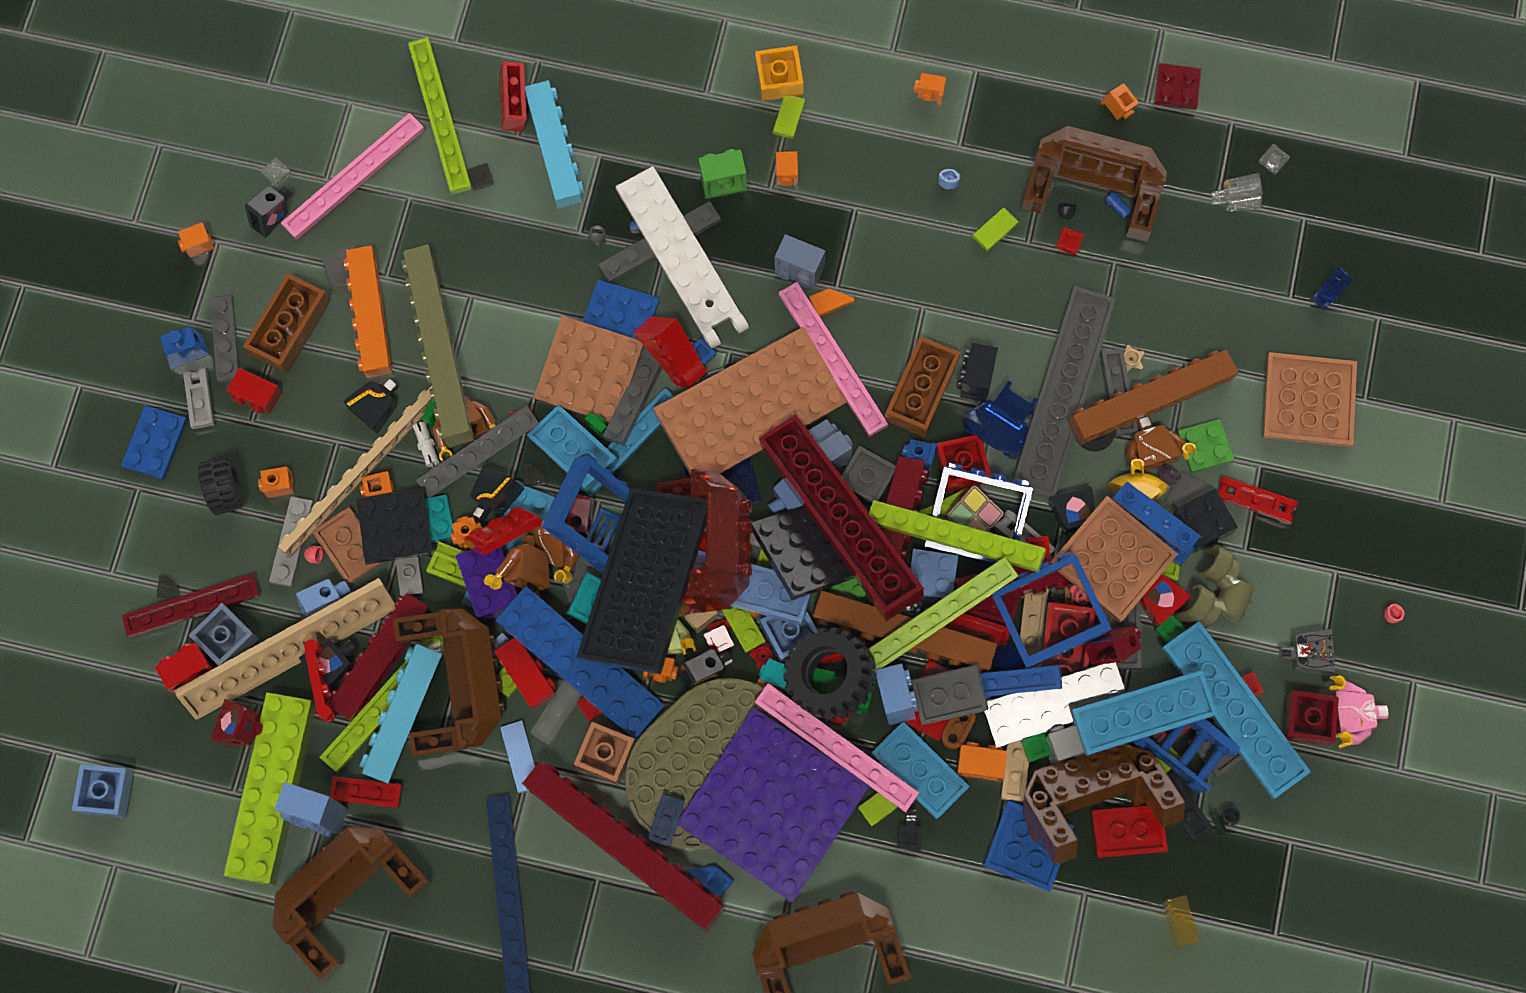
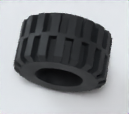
M223 455L199 462L198 477L200 487L210 511L217 516L242 509L244 504L243 489L236 467L230 457Z

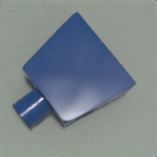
M185 327L177 331L173 330L169 334L160 337L170 369L210 355L204 336L191 327Z

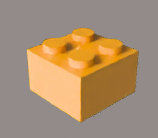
M797 45L755 51V63L762 101L780 99L790 95H804V83Z

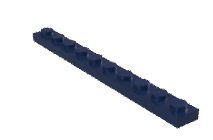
M510 796L486 798L506 993H531Z

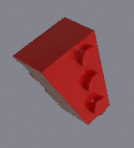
M651 316L633 332L676 386L690 388L707 372L676 318Z

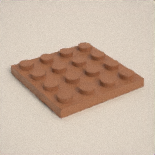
M561 316L533 398L554 406L560 405L563 409L585 416L592 412L595 416L600 415L609 423L626 387L630 385L644 345L640 340Z
M1269 352L1266 365L1262 438L1351 448L1354 445L1357 361Z
M1106 496L1049 564L1058 562L1057 558L1063 554H1076L1101 608L1121 623L1178 553L1110 497ZM1072 564L1058 570L1060 574L1086 594Z

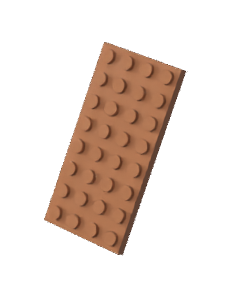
M802 327L654 407L653 412L698 487L762 451L758 438L792 416L797 415L803 425L807 426L845 405L847 400L833 379L832 373L807 331Z

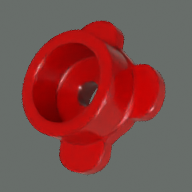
M763 643L756 650L753 649L750 652V657L756 661V667L760 670L763 664H767L768 659L777 660V656L772 653L768 643Z

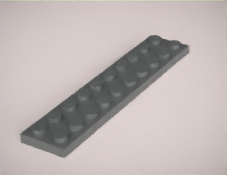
M1074 285L1013 482H1015V479L1028 481V485L1033 488V494L1049 499L1056 496L1074 437L1068 421L1073 416L1072 413L1083 408L1116 301L1115 297Z

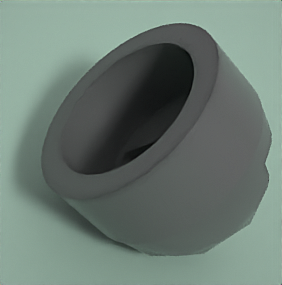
M596 225L590 228L589 239L592 243L601 244L605 241L606 232L603 227Z

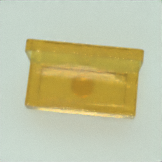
M1186 895L1163 901L1162 905L1175 947L1179 948L1200 942Z

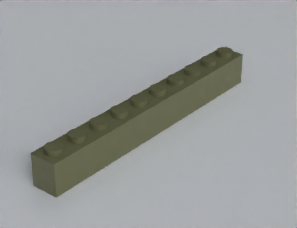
M428 244L403 251L405 259L401 260L404 272H408L409 276L405 280L408 290H412V296H409L412 309H416L417 313L413 315L416 327H420V332L417 333L420 345H423L425 350L421 352L424 364H428V370H425L428 383H432L433 387L429 389L432 402L436 401L437 407L433 408L436 421H440L441 427L437 428L440 440H445L448 447L474 441L433 254Z

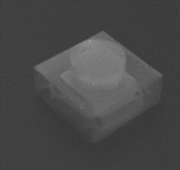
M1273 144L1258 162L1276 175L1287 163L1290 156Z
M277 157L261 170V173L276 188L292 175L291 171Z

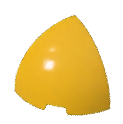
M1146 473L1124 474L1107 483V486L1117 494L1128 481L1153 501H1156L1170 489V486L1163 480Z

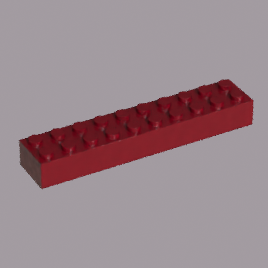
M797 415L792 416L758 438L762 451L886 622L924 597L923 586Z
M539 761L522 782V785L708 933L724 912L722 900L712 892L710 895L706 894L703 891L705 889L699 881L695 878H692L691 881L685 877L686 871L676 863L671 866L667 863V856L656 848L653 852L649 848V842L639 834L634 837L631 834L632 830L620 819L618 822H615L613 820L614 816L608 809L602 805L599 808L595 806L596 802L585 791L580 794L575 783L566 776L562 780L556 768L548 762L543 765Z

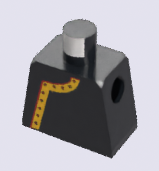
M390 379L381 387L374 381H369L343 402L354 415L378 434L397 407L391 395L398 389V386Z
M483 465L470 493V498L479 504L473 515L482 521H485L490 511L500 516L504 515L525 488L514 479Z
M711 649L683 663L678 677L688 692L702 683L721 677L725 669L724 666L730 664L732 658L726 650L717 655Z

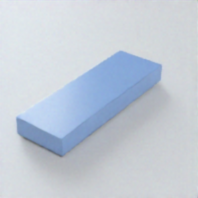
M523 721L502 726L500 729L518 793H523L528 790L522 785V782L534 769L535 764Z

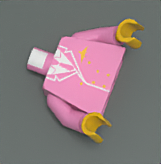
M1343 676L1330 677L1335 682V686H1330L1329 689L1339 690L1330 695L1339 697L1336 738H1341L1342 744L1338 745V747L1343 748L1348 745L1360 744L1371 736L1372 730L1377 727V719L1388 718V708L1386 705L1375 706L1373 695L1367 694L1364 689L1345 681Z

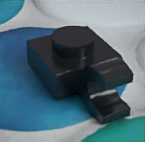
M908 809L906 811V825L898 826L897 849L921 850L922 827L915 826L916 810Z

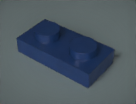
M662 795L648 840L671 846L685 801Z

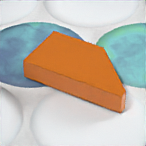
M826 289L809 296V300L819 317L853 304L855 301L853 297L832 289Z

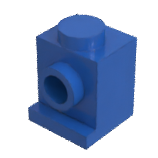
M910 439L909 444H904L902 457L925 461L926 468L930 471L937 444ZM915 450L923 451V453L921 455H917L915 453Z

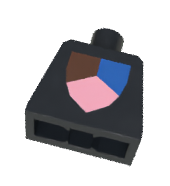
M285 186L278 192L272 187H267L245 204L249 226L264 238H267L287 216L288 208L286 202L293 196L292 192Z
M1092 486L1050 498L1048 502L1049 507L1063 534L1076 533L1094 512L1095 504Z
M332 640L321 644L323 651L319 657L320 662L323 661L325 664L326 675H323L325 684L328 683L330 693L342 682L343 676L354 668L347 658L354 654L357 648L350 640L339 648ZM303 654L299 659L309 671L306 654Z

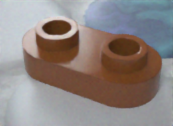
M975 713L966 715V722H961L959 717L949 719L941 737L942 743L946 748L955 750L963 745L974 724ZM955 735L957 737V741L951 742L949 740V736Z

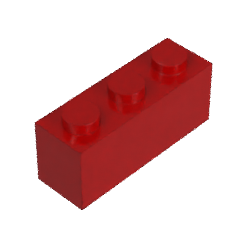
M502 62L499 71L501 131L522 132L526 123L524 63Z
M515 638L494 651L532 711H535L556 697L553 692L556 686L550 677L545 679L541 671L544 668L537 658L532 660L529 655L530 651Z

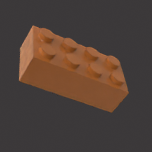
M287 273L243 347L250 356L287 374L330 302L326 292Z
M920 336L887 408L885 420L888 423L925 438L958 365L961 352Z

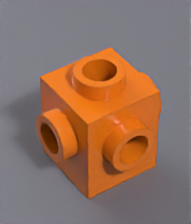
M462 517L452 524L454 531L450 532L454 545L458 544L462 551H468L471 549L466 546L463 538L469 536V533L474 529H482L480 522L476 523L473 517Z

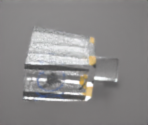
M1259 173L1225 180L1223 190L1211 192L1212 203H1225L1226 211L1261 209L1262 187Z

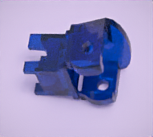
M1008 381L994 401L983 399L980 404L966 414L963 426L969 433L975 435L987 445L1004 452L1003 455L1009 459L1015 460L1018 458L1030 430L1026 422L1034 412L1039 399L1034 398L1031 403L1010 390L1012 382Z

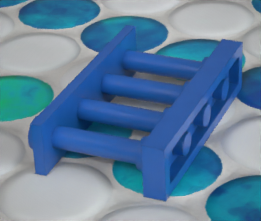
M1128 481L1113 497V500L1178 553L1172 562L1181 567L1195 548L1193 546L1201 536Z
M1205 719L1172 729L1161 746L1149 738L1150 736L1133 741L1139 748H1146L1152 752L1154 756L1189 782L1188 786L1197 793H1204L1211 789V786L1204 781L1223 756H1233L1240 749L1239 745ZM1190 726L1196 731L1197 736L1178 761L1168 751L1183 730ZM1209 741L1215 746V752L1198 775H1196L1186 766L1202 744Z

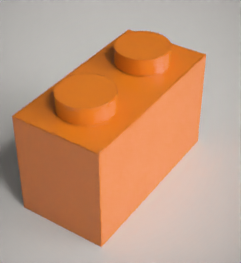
M966 742L959 749L957 775L1002 782L1005 776L1007 751H1003L1002 747L995 745L982 748L979 747L978 743Z

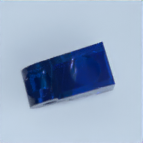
M1338 268L1314 294L1311 300L1325 311L1351 286L1354 280L1341 268Z

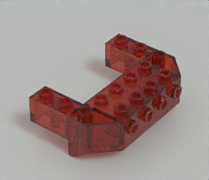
M691 469V478L656 483V492L707 499L705 568L689 570V584L679 616L729 609L750 585V576L752 575V566L750 564V555L752 554V545L750 543V534L752 533V524L750 522V513L752 512L751 501L717 471Z

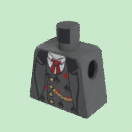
M1332 629L1295 635L1291 639V646H1280V659H1292L1294 671L1323 676L1332 675L1335 672Z

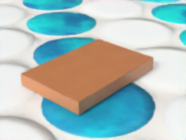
M347 507L320 525L313 533L349 586L384 563L365 564L359 520L350 507Z

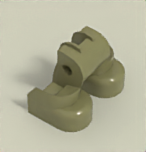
M1220 545L1204 548L1203 551L1216 559L1208 570L1200 572L1198 576L1214 583L1221 590L1218 596L1215 597L1214 592L1199 584L1194 585L1193 589L1199 592L1194 605L1188 611L1176 613L1173 616L1190 627L1200 621L1204 628H1208L1216 621L1218 616L1233 624H1237L1242 617L1246 616L1244 612L1248 603L1252 602L1251 596L1254 588L1236 578L1240 570V564L1234 558L1232 552Z

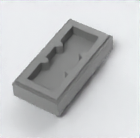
M419 556L395 560L400 596L404 597L406 593L412 596L424 594Z

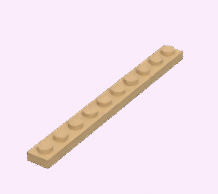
M429 389L423 390L414 405L408 406L404 410L403 416L389 426L388 432L383 437L375 440L372 445L373 448L368 453H364L359 457L353 469H348L343 474L342 480L327 491V496L322 501L314 504L311 513L306 518L303 517L297 522L293 532L286 534L281 539L278 547L288 559L362 482L361 477L368 476L409 433L413 425L422 419L425 409L432 400Z
M1046 589L1047 592L1034 596L1033 593L1025 594L1019 637L1028 656L1042 651L1048 589ZM1018 652L1016 670L1026 669ZM1038 664V665H1036V666H1034V667H1032V668H1038V667H1040V664ZM1021 740L1007 744V758L1001 799L1024 803L1029 762L1027 761Z

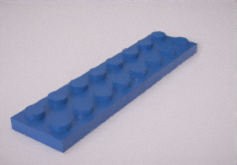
M527 586L522 589L495 620L496 623L629 737L636 740L664 706L662 702L621 667L584 661L577 658L583 634Z

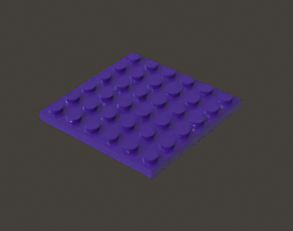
M753 708L680 817L677 825L793 903L869 788V785L756 708Z

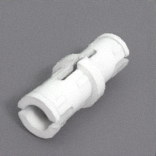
M419 422L420 426L418 427L416 423L413 425V429L419 443L417 446L422 451L426 467H433V462L436 466L440 462L434 449L435 442L430 437L427 424Z

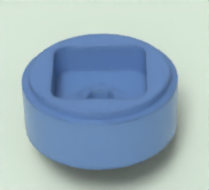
M945 169L939 173L938 183L941 187L945 189L958 187L960 175L957 171Z

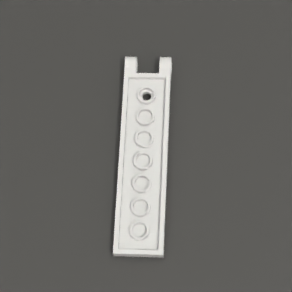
M652 166L617 185L616 190L705 342L712 349L720 345V340L712 328L728 319L731 320L739 334L749 329L744 316L739 312L655 168ZM711 300L714 305L707 307L705 305L706 301Z

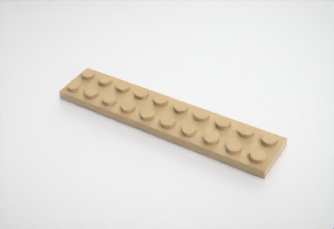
M378 578L273 637L246 650L242 654L226 661L222 665L204 673L191 682L184 684L174 690L175 694L197 720L221 707L224 699L232 701L301 663L299 657L305 654L304 644L308 639H314L320 645L329 640L337 643L395 610V602Z

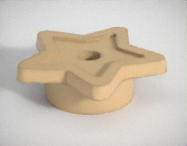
M1130 345L1126 346L1124 353L1127 372L1132 368L1141 370L1143 366L1140 360L1144 355V351L1132 349Z

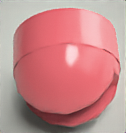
M321 546L308 547L304 552L305 559L310 563L320 564L323 559V548Z
M1392 604L1385 609L1384 618L1391 624L1398 623L1404 618V610L1400 605Z

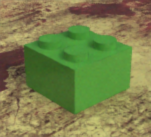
M730 149L721 154H706L699 158L700 177L705 199L747 190L746 169L741 150Z

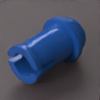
M1114 191L1105 201L1108 207L1111 206L1124 219L1133 209L1120 197V193L1117 194Z

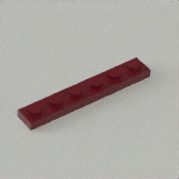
M250 574L124 614L122 619L126 635L131 638L213 612L221 603L229 607L258 598L260 594L255 576Z

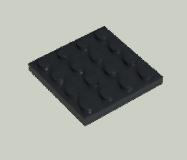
M803 506L751 523L750 529L791 600L855 579Z

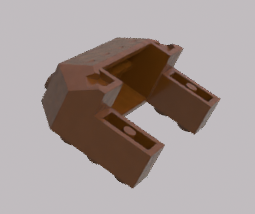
M1066 126L1041 139L1022 209L1043 214L1053 176L1111 192L1115 191L1116 193L1136 198L1126 237L1144 242L1148 241L1167 176V171L1152 148Z
M464 609L439 610L438 613L393 619L396 644L442 638L454 727L409 733L412 758L481 747L500 722L501 716L505 715L503 702H499L498 693H501L500 679L495 678L494 670H498L497 657H492L491 648L495 647L493 634H489L488 627Z
M1122 744L1087 756L1084 754L1072 759H1066L1060 763L1036 770L1024 794L1023 816L1032 841L1040 840L1052 862L1056 865L1076 858L1077 838L1062 816L1064 814L1126 793L1134 807L1146 803L1160 826L1165 827L1183 820L1185 801L1152 752Z
M346 828L328 846L322 848L316 857L302 866L298 873L287 880L275 893L274 930L284 944H288L321 981L328 980L343 964L313 930L381 867L387 871L412 899H415L431 884L426 876L382 829Z
M853 891L841 894L840 899L831 901V898L817 902L818 906L810 909L809 906L798 908L795 910V914L789 916L783 913L772 917L773 921L766 924L752 952L757 975L760 976L765 993H792L785 972L786 969L873 940L888 986L912 979L889 909L860 893L854 894Z

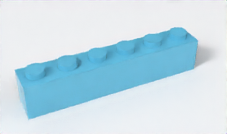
M549 80L525 86L527 100L557 208L581 203V194L585 193L582 182H577L576 175H579L576 162H571L570 157L574 156L571 143L566 144L565 138L569 137L566 125H561L560 123L563 114L561 107H556L555 100H558L555 87H550Z
M414 644V647L409 646L404 657L405 660H408L404 669H399L395 681H398L396 690L391 689L386 702L390 703L386 712L382 710L377 723L380 724V728L377 733H372L368 745L372 747L368 755L364 753L359 767H362L361 772L386 783L389 782L442 654L418 644Z

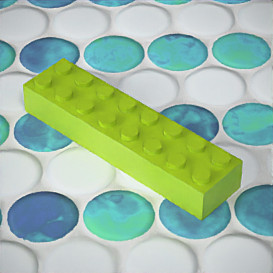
M266 693L260 718L263 730L255 739L224 871V876L276 886L290 822L280 818L281 813L274 810L284 782L299 786L316 711V705L312 700Z

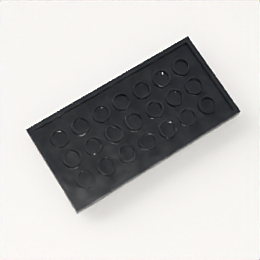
M630 488L577 658L589 662L661 674L712 509L713 502L710 499Z

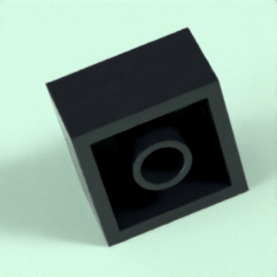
M972 342L971 349H966L957 388L961 390V398L986 403L998 347Z
M1216 488L1177 507L1172 514L1201 536L1193 546L1195 548L1193 553L1232 535L1238 528Z

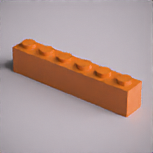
M372 246L346 250L347 258H344L345 270L349 271L350 278H346L348 290L352 291V298H349L351 311L355 312V318H352V325L354 331H357L358 338H355V346L361 355V358L358 359L359 371H363L366 378L393 374L376 253Z

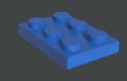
M144 406L121 467L165 480L188 419Z

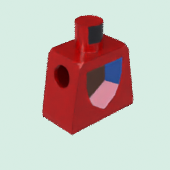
M1162 574L1140 599V606L1154 627L1157 628L1185 605L1192 596Z

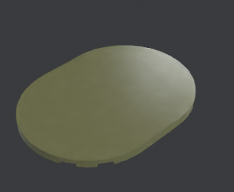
M731 678L702 683L679 698L640 736L628 759L625 787L629 806L634 816L649 834L662 795L685 801L681 813L682 816L753 708H756L796 735L793 730L754 703L764 688L748 681ZM677 825L671 843L672 847L684 850H704L710 848Z

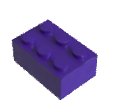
M502 546L485 556L472 549L455 555L477 620L483 623L499 617L518 595L515 585L505 582L504 577L501 578L502 586L500 589L494 590L484 584V578L489 574L495 576L497 568L505 559Z

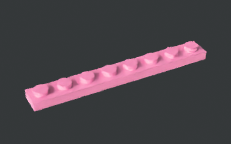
M410 113L283 220L281 222L282 226L298 240L425 131L424 127Z
M798 282L780 291L779 297L798 327H804L832 373L833 379L847 400V404L868 437L888 427L887 421Z
M770 684L766 685L754 702L904 812L908 810L919 792L813 715L801 709L800 706Z

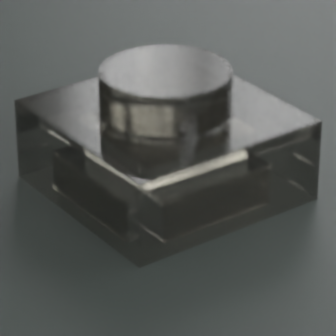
M487 163L467 169L474 191L494 185Z

